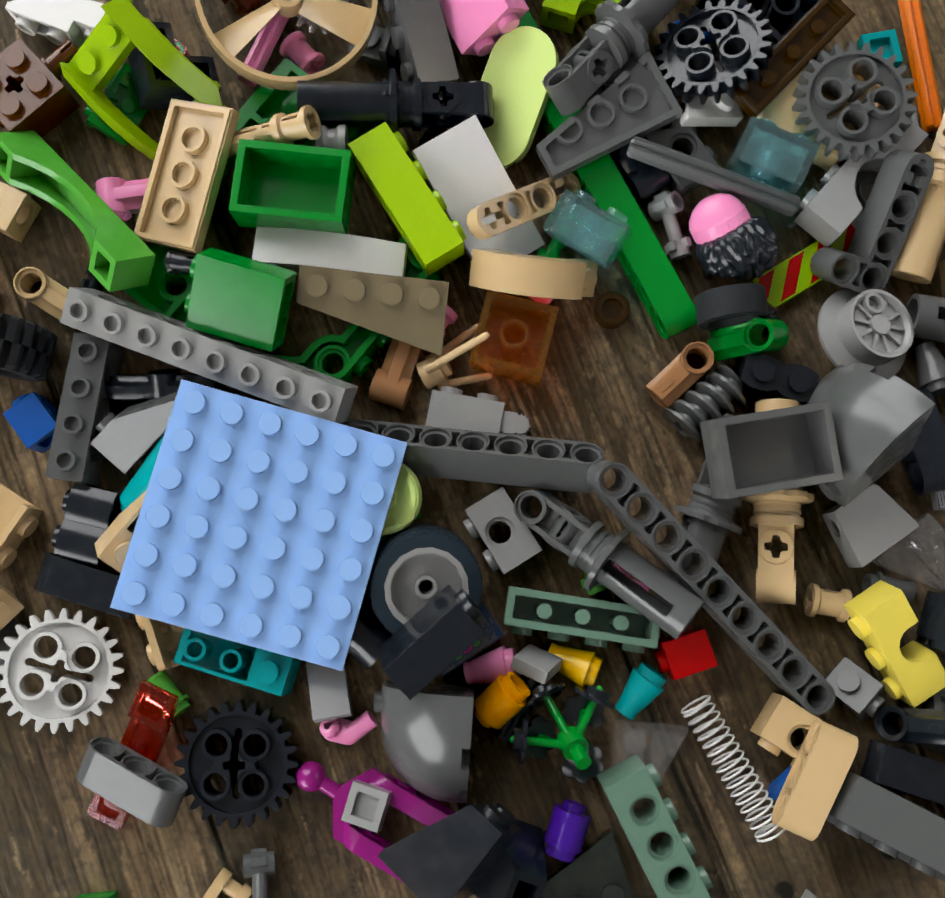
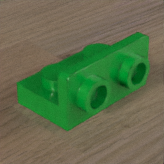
M125 62L105 86L107 90L104 94L138 127L149 110H140L130 65ZM87 105L84 110V114L89 116L86 126L90 129L96 128L124 148L128 142L108 126Z

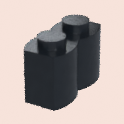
M761 353L748 354L736 365L735 374L743 384L744 391L742 394L750 399H792L803 405L809 402L819 380V375L806 366L798 364L783 365L776 358Z
M74 483L72 489L67 490L63 497L62 509L65 511L62 525L56 527L52 536V546L55 547L54 556L95 566H106L107 563L97 557L94 543L122 512L120 509V493Z

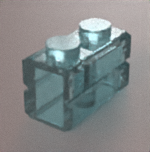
M568 189L564 190L555 208L544 223L543 228L546 234L608 269L630 235V225L626 223L628 218L612 207H609L607 212L594 205L596 199L585 191L578 189L575 194Z

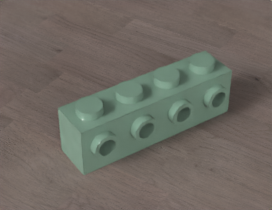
M508 586L503 624L510 625L509 633L532 636L533 629L548 631L547 639L569 642L570 635L585 637V645L607 648V641L622 643L623 651L642 654L645 652V647L657 648L660 627L628 604Z

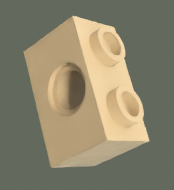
M772 692L750 731L761 737L757 744L778 757L782 751L792 757L793 760L790 764L792 766L803 742L799 746L793 747L790 741L791 734L794 730L801 728L805 739L811 725L819 718L785 696Z

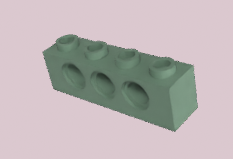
M636 754L596 775L656 897L711 898L707 890L713 887L712 882L702 865L695 866L691 856L696 854V850L685 831L678 832L674 822L680 818L669 797L662 800L657 788L662 786L663 783L653 764L650 763L645 766ZM649 798L645 807L633 809L639 799ZM665 832L662 840L651 843L654 835ZM681 867V870L676 875L668 876L673 868Z

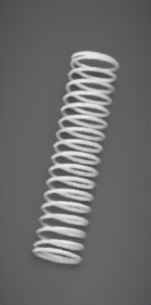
M704 695L693 700L682 708L681 714H684V718L695 714L705 706L713 705V707L708 712L688 722L689 726L700 722L709 714L718 713L714 719L696 727L693 730L694 734L701 732L716 721H723L719 727L699 736L697 741H703L720 729L727 728L724 735L708 741L702 746V749H708L725 737L732 736L728 743L722 744L708 752L707 757H713L731 744H737L734 750L715 758L711 765H718L724 762L736 752L742 753L739 758L721 765L716 770V773L729 770L740 760L747 761L744 766L737 767L721 777V781L730 780L740 774L745 768H751L750 773L730 781L726 785V789H733L745 782L750 776H756L755 781L746 783L732 791L730 797H738L750 790L755 784H761L760 789L744 794L735 802V805L738 806L747 803L740 809V813L750 812L745 817V821H754L749 827L751 830L759 829L754 834L757 842L763 843L777 838L786 829H782L770 838L759 840V838L770 834L779 827L769 823L772 820V813L762 816L770 808H774V805H772L773 799L768 797V790L763 789V782L758 781V774L753 773L754 767L748 765L749 759L743 757L744 751L738 749L740 744L734 742L735 736L728 734L730 727L724 726L725 719L719 718L720 711L714 710L716 704L709 702L711 695ZM704 698H707L705 701H703V702L700 703L699 705H697V706H695V707H693V708H691V709H689V710H687V711H684L685 709H687V708H688L689 706H691L692 704H694V703H696V702H698V701H700V700H702V699H704ZM742 779V780L739 781L738 783H736V784L730 786V785L733 784L734 782H736V781ZM747 787V788L744 789L743 791H741V792L735 794L737 791L741 790L742 788ZM760 792H765V793H766L765 797L758 798V799H755V800L751 801V800L754 799ZM751 794H754V795L751 796L750 798H748V799H746V800H744V801L738 803V802L741 801L743 798H745V797H747V796H749V795H751ZM765 800H770V801H771L770 805H766V806H763V807H760V808L756 809V808L759 807ZM760 801L758 804H756V805L753 806L752 808L743 811L745 808H747L748 806L752 805L753 803H756V802ZM765 809L763 812H761V813L758 814L757 816L748 819V818H749L751 815H753L754 813H756V812H758V811H760V810ZM767 817H770V818H769L767 821H765L764 823H762V824H760V825H758V826H756V827H753V825H755L757 822H759V821H761V820H763V819H765V818H767Z

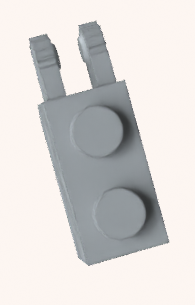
M443 386L441 391L432 389L425 426L526 436L527 432H529L531 427L528 421L529 418H526V415L523 416L515 412L504 411L505 403L498 402L499 397L495 395L477 393L476 398L462 395L463 391L454 387Z

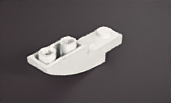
M13 0L7 2L5 9L16 21V27L26 34L35 36L38 33L47 37L48 40L57 46H61L66 39H69L77 49L82 46L105 14V11L100 7L103 3L92 0Z

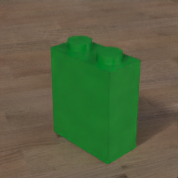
M215 248L202 251L193 258L190 266V277L193 278L191 292L188 294L184 304V312L188 314L186 327L272 352L284 343L297 272Z

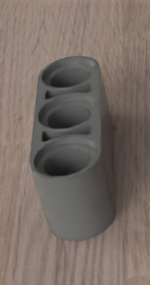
M95 737L90 740L76 777L78 782L84 787L147 824L159 828L169 827L174 823L188 789L187 783L179 776L108 737Z

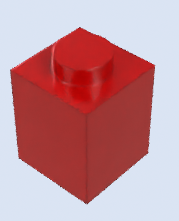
M694 628L685 631L677 640L672 636L658 641V651L654 652L655 661L661 674L667 673V676L673 680L718 666L704 628Z

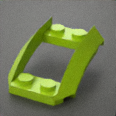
M112 0L100 6L105 11L104 16L69 63H59L64 78L92 110L123 139L154 161L159 143L130 121L102 92L132 50L137 47L167 77L195 98L192 102L222 106L219 89L222 86L217 81L210 79L177 50L148 18L140 14L132 4L133 0Z

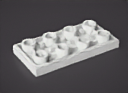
M476 115L411 152L415 160H418L428 177L427 182L432 191L437 190L447 206L444 212L451 222L457 220L464 230L467 238L464 240V248L470 259H472L473 249H498L528 255L545 244L533 221L484 240L474 237L469 231L467 215L470 210L486 201L516 190ZM508 201L507 211L512 218L517 219V207ZM495 214L482 218L484 225L497 220Z

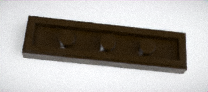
M819 0L772 48L773 57L768 58V70H759L760 80L753 81L748 79L749 90L744 91L739 87L734 89L735 98L732 100L754 120L856 14L841 0Z

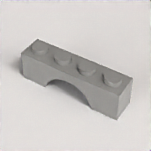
M912 122L911 126L903 132L904 136L897 144L892 143V147L886 153L879 150L877 155L870 160L864 152L858 162H854L852 154L848 153L844 158L846 162L842 167L835 163L820 181L825 186L819 192L812 188L802 199L799 207L803 210L794 222L823 246L829 247L863 210L855 191L857 174L868 171L879 172L884 159L890 152L895 150L914 152L929 134Z

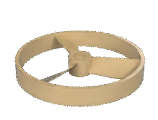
M195 0V5L209 43L218 56L231 69L256 84L272 89L297 91V80L333 81L346 73L358 61L367 48L373 34L378 0H371V8L342 0H271L213 34L204 16L202 0ZM277 13L288 18L299 14L355 46L348 55L335 65L323 71L305 76L288 77L258 71L235 58Z

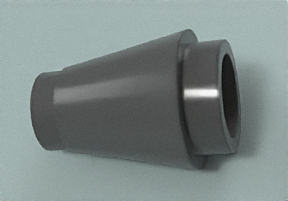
M933 341L913 348L915 354L919 389H928L933 398L945 395V358Z

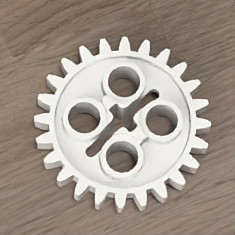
M62 608L59 618H55L51 609L45 610L44 622H41L36 615L29 616L31 625L29 629L22 624H17L15 629L19 637H5L3 640L11 648L9 651H0V658L5 660L4 665H0V674H3V679L0 680V688H5L7 692L0 697V703L10 700L13 703L7 715L11 716L21 711L23 716L20 725L23 726L32 718L36 720V732H39L45 723H50L52 734L58 731L60 724L63 722L69 732L73 731L75 719L77 718L85 726L90 723L88 712L90 711L101 716L104 711L99 702L103 701L112 704L114 697L108 692V689H120L122 685L113 679V675H118L125 671V668L114 665V661L122 658L124 653L112 652L111 650L119 639L106 640L104 637L110 630V627L106 626L97 630L95 628L99 618L97 616L91 618L87 623L83 622V610H79L72 619L69 616L68 608ZM43 636H51L57 641L58 648L53 656H44L40 653L38 642ZM87 646L93 649L96 659L92 666L85 667L78 664L75 658L78 648ZM32 658L48 665H56L62 660L65 662L64 668L66 670L91 674L94 679L93 681H86L70 674H65L60 679L55 678L56 671L28 665L26 659ZM29 673H36L43 678L44 687L41 692L31 693L25 688L24 681ZM66 684H76L81 688L83 694L79 702L69 703L63 698L62 690Z

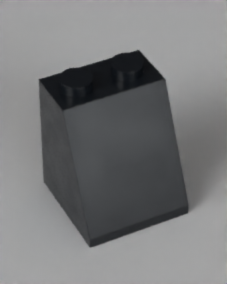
M492 803L472 804L383 849L378 857L418 898H470L521 830L513 823L516 817L502 804L497 803L495 806Z

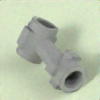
M664 191L654 196L655 200L648 204V211L654 221L663 220L669 243L664 246L666 255L670 256L671 261L691 255L690 237L683 238L676 213L684 209L681 195L677 191Z

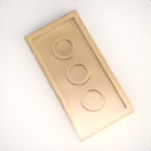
M171 98L134 233L144 243L196 254L202 252L240 115L234 108Z

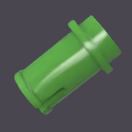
M166 670L156 673L145 682V686L149 688L164 709L162 712L163 716L168 715L171 720H174L190 708L191 705L187 701L190 697L188 694L183 695L167 675Z

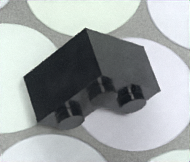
M151 21L176 48L171 24ZM137 47L129 54L128 61L140 110H168L171 98L191 102L195 99L158 69ZM184 55L205 75L219 83L213 57Z

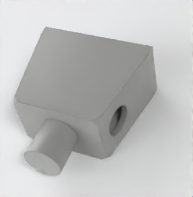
M875 483L870 485L845 507L835 500L837 504L823 513V519L849 568L864 567L919 527L918 523Z

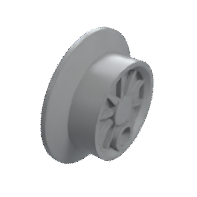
M847 288L837 291L827 298L819 311L817 322L819 339L826 355L836 367L841 364L844 367H849L854 362L868 364L876 367L875 374L887 380L901 369L906 353L913 342L914 331L913 322L908 310L895 296L879 289L858 292Z

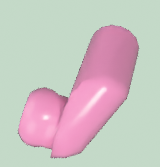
M366 710L353 721L339 718L321 722L319 730L326 740L343 745H352L378 726V722L375 716L369 710Z

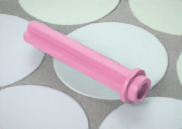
M277 13L258 33L244 64L263 72L286 26L288 17H283ZM240 74L237 75L238 80L246 86L252 88L257 86L256 83L244 78Z

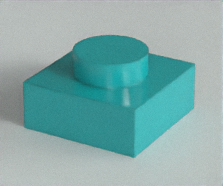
M895 29L863 34L856 42L858 50H861L864 44L869 42L870 52L874 54L881 46L884 47L882 57L885 59L894 54L897 55L893 63L895 68H898L903 62Z

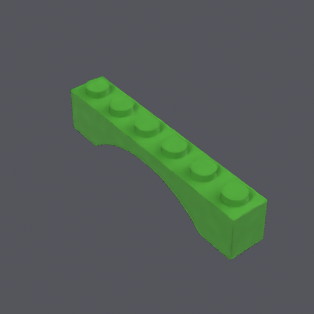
M34 130L0 132L1 177L9 185L28 191L49 202L77 225L89 245L91 259L88 270L109 292L148 285L156 256L150 248Z

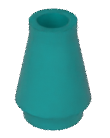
M642 661L638 668L633 667L615 708L626 718L634 720L639 712L665 690L663 685L667 679L655 668Z

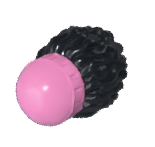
M716 193L702 199L693 209L689 219V231L696 243V256L698 262L703 267L705 279L712 280V275L720 274L721 278L731 277L732 279L749 281L752 275L760 278L764 271L771 270L775 266V262L778 260L779 236H777L764 217H751L745 204L728 193Z

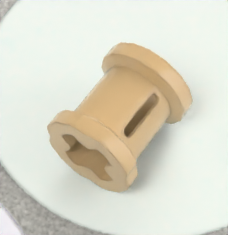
M810 583L804 597L805 615L814 617L816 614L836 617L838 622L845 623L850 616L844 604L852 599V593L849 589L833 591L822 589L818 584Z

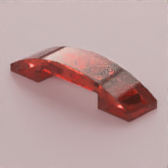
M146 680L142 681L127 715L131 719L121 744L156 763L172 725L179 696ZM96 793L86 813L119 831L124 827L130 816L129 812Z

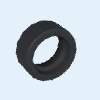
M742 283L721 286L702 292L694 299L697 326L703 330H718L747 323L754 318H767L769 315L766 290L761 284Z

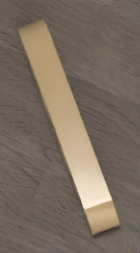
M569 173L553 182L548 177L486 201L469 211L467 215L468 229L474 237L484 240L549 214L579 199L581 195L580 182L573 173ZM564 186L566 192L556 196L554 190ZM534 191L541 194L544 201L543 208H539L533 200ZM508 201L517 207V219L509 215L507 211ZM495 214L497 220L484 225L482 218Z

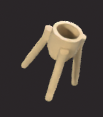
M479 323L474 324L444 345L441 356L432 353L426 356L425 360L416 364L421 380L427 389L437 386L439 391H441L443 386L455 387L492 379L493 374L491 372L448 379V376L453 374L449 361L489 338L490 334L484 332L460 345L480 330L481 325Z

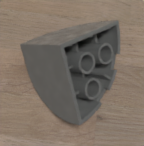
M856 362L849 367H844L841 364L834 368L818 382L809 402L803 404L807 405L826 401L831 403L843 480L818 485L827 498L832 501L837 500L843 507L912 451L935 406L932 400L899 377L893 375L887 380L875 374V366Z
M390 680L383 682L382 689H376L374 712L381 713L382 738L388 758L406 783L430 798L446 802L467 803L474 686L429 683L411 700Z

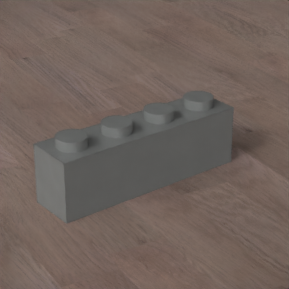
M381 0L382 7L386 13H389L391 20V41L394 48L399 50L402 61L400 73L403 82H411L413 78H420L421 82H454L458 80L459 74L440 0Z

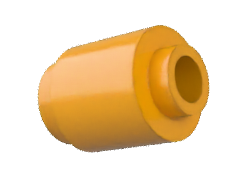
M510 671L506 675H499L474 700L475 717L486 728L501 729L526 705V699L531 694L529 687L514 672Z

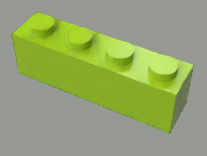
M384 122L348 144L354 163L427 276L464 255V240L467 239L464 230L457 220L451 222L444 212L447 206L437 190L431 192L425 183L428 177L419 161L412 162L406 154L409 149L399 131L393 133L388 124Z

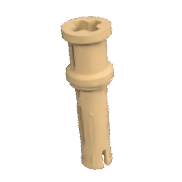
M305 105L300 108L299 112L288 115L280 112L273 115L270 121L236 130L228 157L237 155L239 139L293 144L294 141L305 138L316 140L321 135L319 116L311 105Z

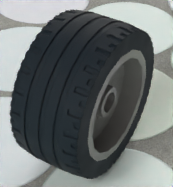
M417 524L391 534L381 543L377 549L367 589L369 601L376 617L387 630L394 634L448 584L457 593L463 589L479 606L482 598L483 582L481 569L475 555L458 535L439 526ZM430 580L425 582L424 587H419L421 581Z

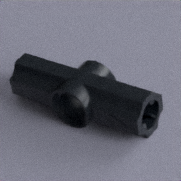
M160 369L150 371L147 374H113L109 376V383L106 388L108 400L112 402L113 407H125L178 392L181 379L224 391V384L195 373H181L180 369Z

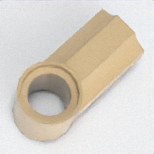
M35 267L20 269L13 279L15 292L60 321L69 289L48 277L40 269ZM42 281L40 290L31 294L32 286L36 282Z

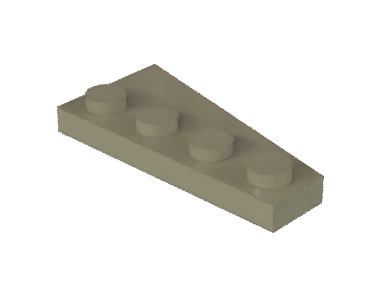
M299 265L296 303L434 354L442 355L449 282Z

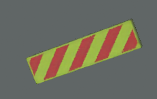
M851 223L829 247L847 252L855 232ZM816 241L771 270L763 273L760 278L753 279L751 283L764 286L767 302L778 308L822 281V279L812 274L810 263L814 253L825 246Z

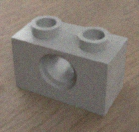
M503 487L465 509V514L468 518L462 522L473 540L480 537L487 550L482 555L493 572L500 569L504 575L542 551L528 526L516 517L514 504ZM502 523L509 528L510 538L507 542L499 544L491 540L489 530L494 524Z

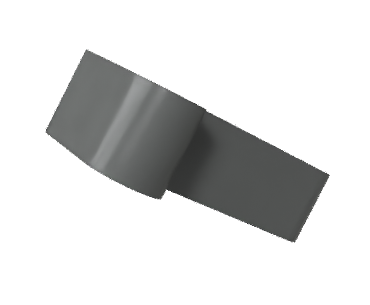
M895 150L886 156L847 252L832 247H823L816 251L810 263L811 272L815 277L858 292L869 289H884L933 176L934 162L931 156L925 153Z

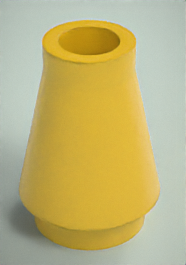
M555 643L551 644L548 652L563 659L558 672L580 687H583V685L588 686V684L594 685L603 659L595 656L596 652L559 646Z

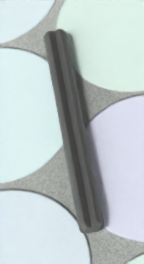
M634 136L628 146L627 156L629 158L731 194L789 217L793 216L799 208L801 198L798 195L641 137Z

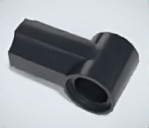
M629 144L609 154L623 174L625 183L639 204L668 187L671 181L667 171L629 158L627 156Z
M890 705L882 707L875 715V729L885 740L908 744L919 743L945 746V710L902 708ZM900 716L904 722L901 733L896 728V722Z

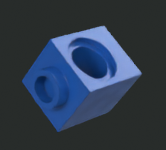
M35 392L24 394L15 399L12 407L4 412L3 415L25 446L40 453H44L51 448L58 414L56 408L48 398Z

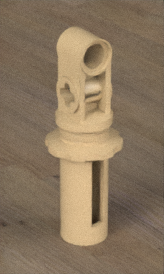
M945 109L931 152L925 153L931 156L934 162L933 176L890 275L911 283H931L945 242Z
M781 398L760 400L755 403V413L800 406L801 403L796 400ZM801 487L741 497V500L753 504L754 515L750 517L749 526L758 528L756 603L796 605L794 530L804 528V518L800 517L801 505L814 502V494L802 491L804 489ZM773 540H780L782 547H788L787 551H781L779 558H774L771 551L765 550L766 547L773 545Z

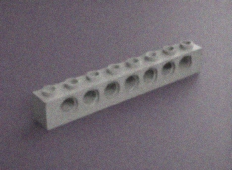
M69 287L60 323L291 410L336 423H343L348 420L358 389L356 385L245 344L188 328L185 322L96 289Z

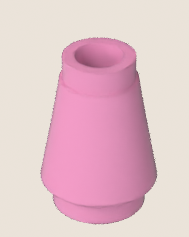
M501 646L464 662L463 671L467 684H490L499 675H506L510 671L521 676L520 673L511 669L513 657L517 654L515 648L506 649L505 646Z

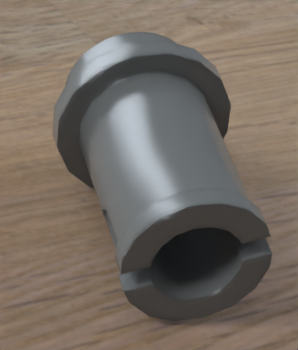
M880 571L865 574L862 581V592L879 580H882L901 589L909 604L913 601L916 593L915 582H912L913 580L883 576Z

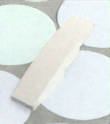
M256 227L252 259L263 263L279 264L282 268H292L297 273H299V265L405 277L408 245L334 232Z

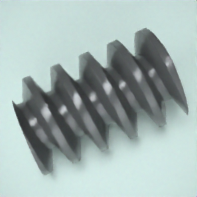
M720 364L716 368V372L709 373L706 376L705 382L700 381L697 383L695 391L689 390L684 394V401L677 400L673 403V410L666 409L664 415L677 432L686 438L690 437L694 441L700 442L702 440L698 429L701 428L700 422L721 418L720 410L732 415L735 412L731 404L732 400L741 406L746 403L742 394L744 391L743 384L731 368Z

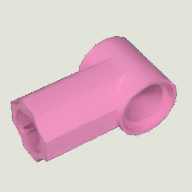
M120 177L101 178L95 183L96 194L123 222L131 219L132 214L140 212L149 178L127 181Z

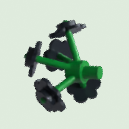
M550 681L545 684H539L531 692V700L526 703L525 707L529 710L546 704L561 731L556 737L555 733H553L555 728L554 722L545 720L541 715H534L530 719L529 726L528 720L522 718L521 728L514 727L513 736L509 738L512 743V752H518L519 764H524L525 755L542 759L546 756L547 750L550 751L553 748H557L562 751L566 759L562 764V772L566 777H576V780L581 784L587 783L590 777L597 778L596 775L604 771V766L600 761L602 751L598 747H592L591 743L584 737V733L588 725L599 727L603 724L604 717L602 713L605 707L612 710L615 709L616 706L608 701L610 694L605 692L600 685L595 687L588 684L586 690L575 686L574 690L578 693V696L567 697L566 706L561 715L553 700L562 694V690L566 688L565 684H552ZM565 720L575 722L576 726H567Z

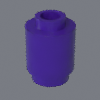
M564 799L563 804H554L544 842L547 843L545 853L570 863L574 862L576 854H581L591 816L585 812V805L570 799Z

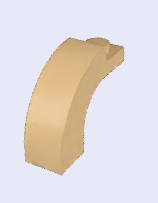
M473 249L469 286L523 296L582 300V297H593L597 283L598 261L540 257L498 249Z

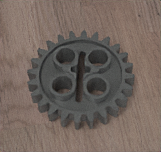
M850 41L845 51L842 50L839 44H835L830 54L822 50L816 61L811 59L805 69L806 72L803 71L797 81L799 85H797L792 95L797 98L792 106V111L802 112L794 123L795 125L806 124L807 126L801 135L802 138L813 135L816 138L811 146L813 149L824 144L826 146L824 156L827 157L833 150H837L839 161H843L846 155L851 153L854 162H858L864 152L871 160L877 155L879 150L886 153L892 147V143L897 144L904 136L903 132L912 124L909 118L917 111V107L911 105V103L918 96L917 92L907 91L915 81L914 78L903 79L901 76L907 69V66L903 65L898 68L893 66L897 55L894 54L885 59L882 57L884 47L881 46L874 54L870 52L869 42H866L861 50H857L854 41ZM853 74L860 75L864 81L857 80ZM879 84L881 86L879 88H876L875 90L868 92L862 101L857 100L859 97L863 96L869 88L873 87L874 85ZM822 93L830 94L834 101L825 99ZM846 102L851 103L835 118H827L828 116L840 111ZM874 103L883 105L886 111L878 109ZM843 122L851 123L856 131L847 129Z

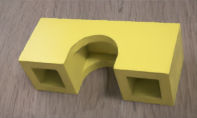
M879 580L844 604L851 618L848 620V625L854 634L865 643L867 650L864 653L869 662L881 672L884 678L881 680V683L891 698L894 700L901 699L915 708L945 687V669L934 651L914 640L900 648V640L904 632L919 622L901 589Z

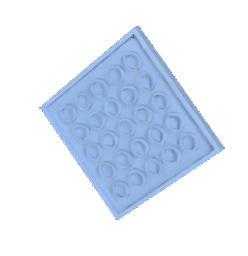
M181 379L110 608L343 671L407 448V442Z

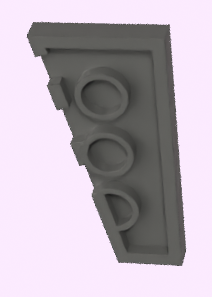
M647 51L639 58L637 64L615 78L611 86L600 95L596 94L575 116H570L536 145V152L553 182L629 144L634 136L643 137L681 118L683 111L650 51Z

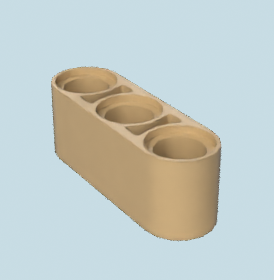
M817 719L814 721L774 805L772 812L773 824L811 842L818 837L857 753V736Z

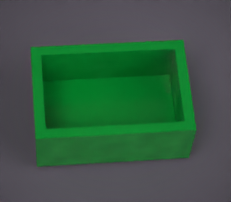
M239 139L228 211L240 227L293 228L348 234L356 174L351 150Z

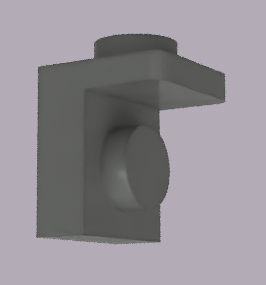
M388 20L386 28L374 27L369 44L358 61L389 69L392 57L397 58L399 55V50L394 48L391 41V20ZM350 44L348 54L355 47L353 44Z

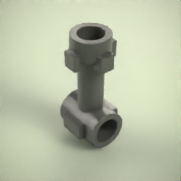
M267 848L251 849V853L243 854L244 878H252V898H268V876L275 875L274 850L267 851Z

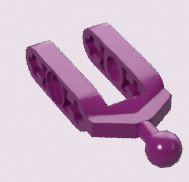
M315 761L303 763L298 768L296 774L298 786L303 791L315 792L319 790L333 798V838L344 844L347 849L401 882L403 881L378 857L383 849L394 843L373 831L341 820L352 782L360 780L392 791L389 804L427 827L455 813V811L418 792L397 777L383 772L374 766L342 785L328 778L324 767Z

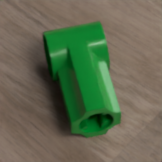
M754 318L747 323L710 331V337L707 341L714 352V360L720 362L747 356L752 353L779 351L789 340V330L787 325L781 320ZM765 327L770 332L766 343L762 339V332Z

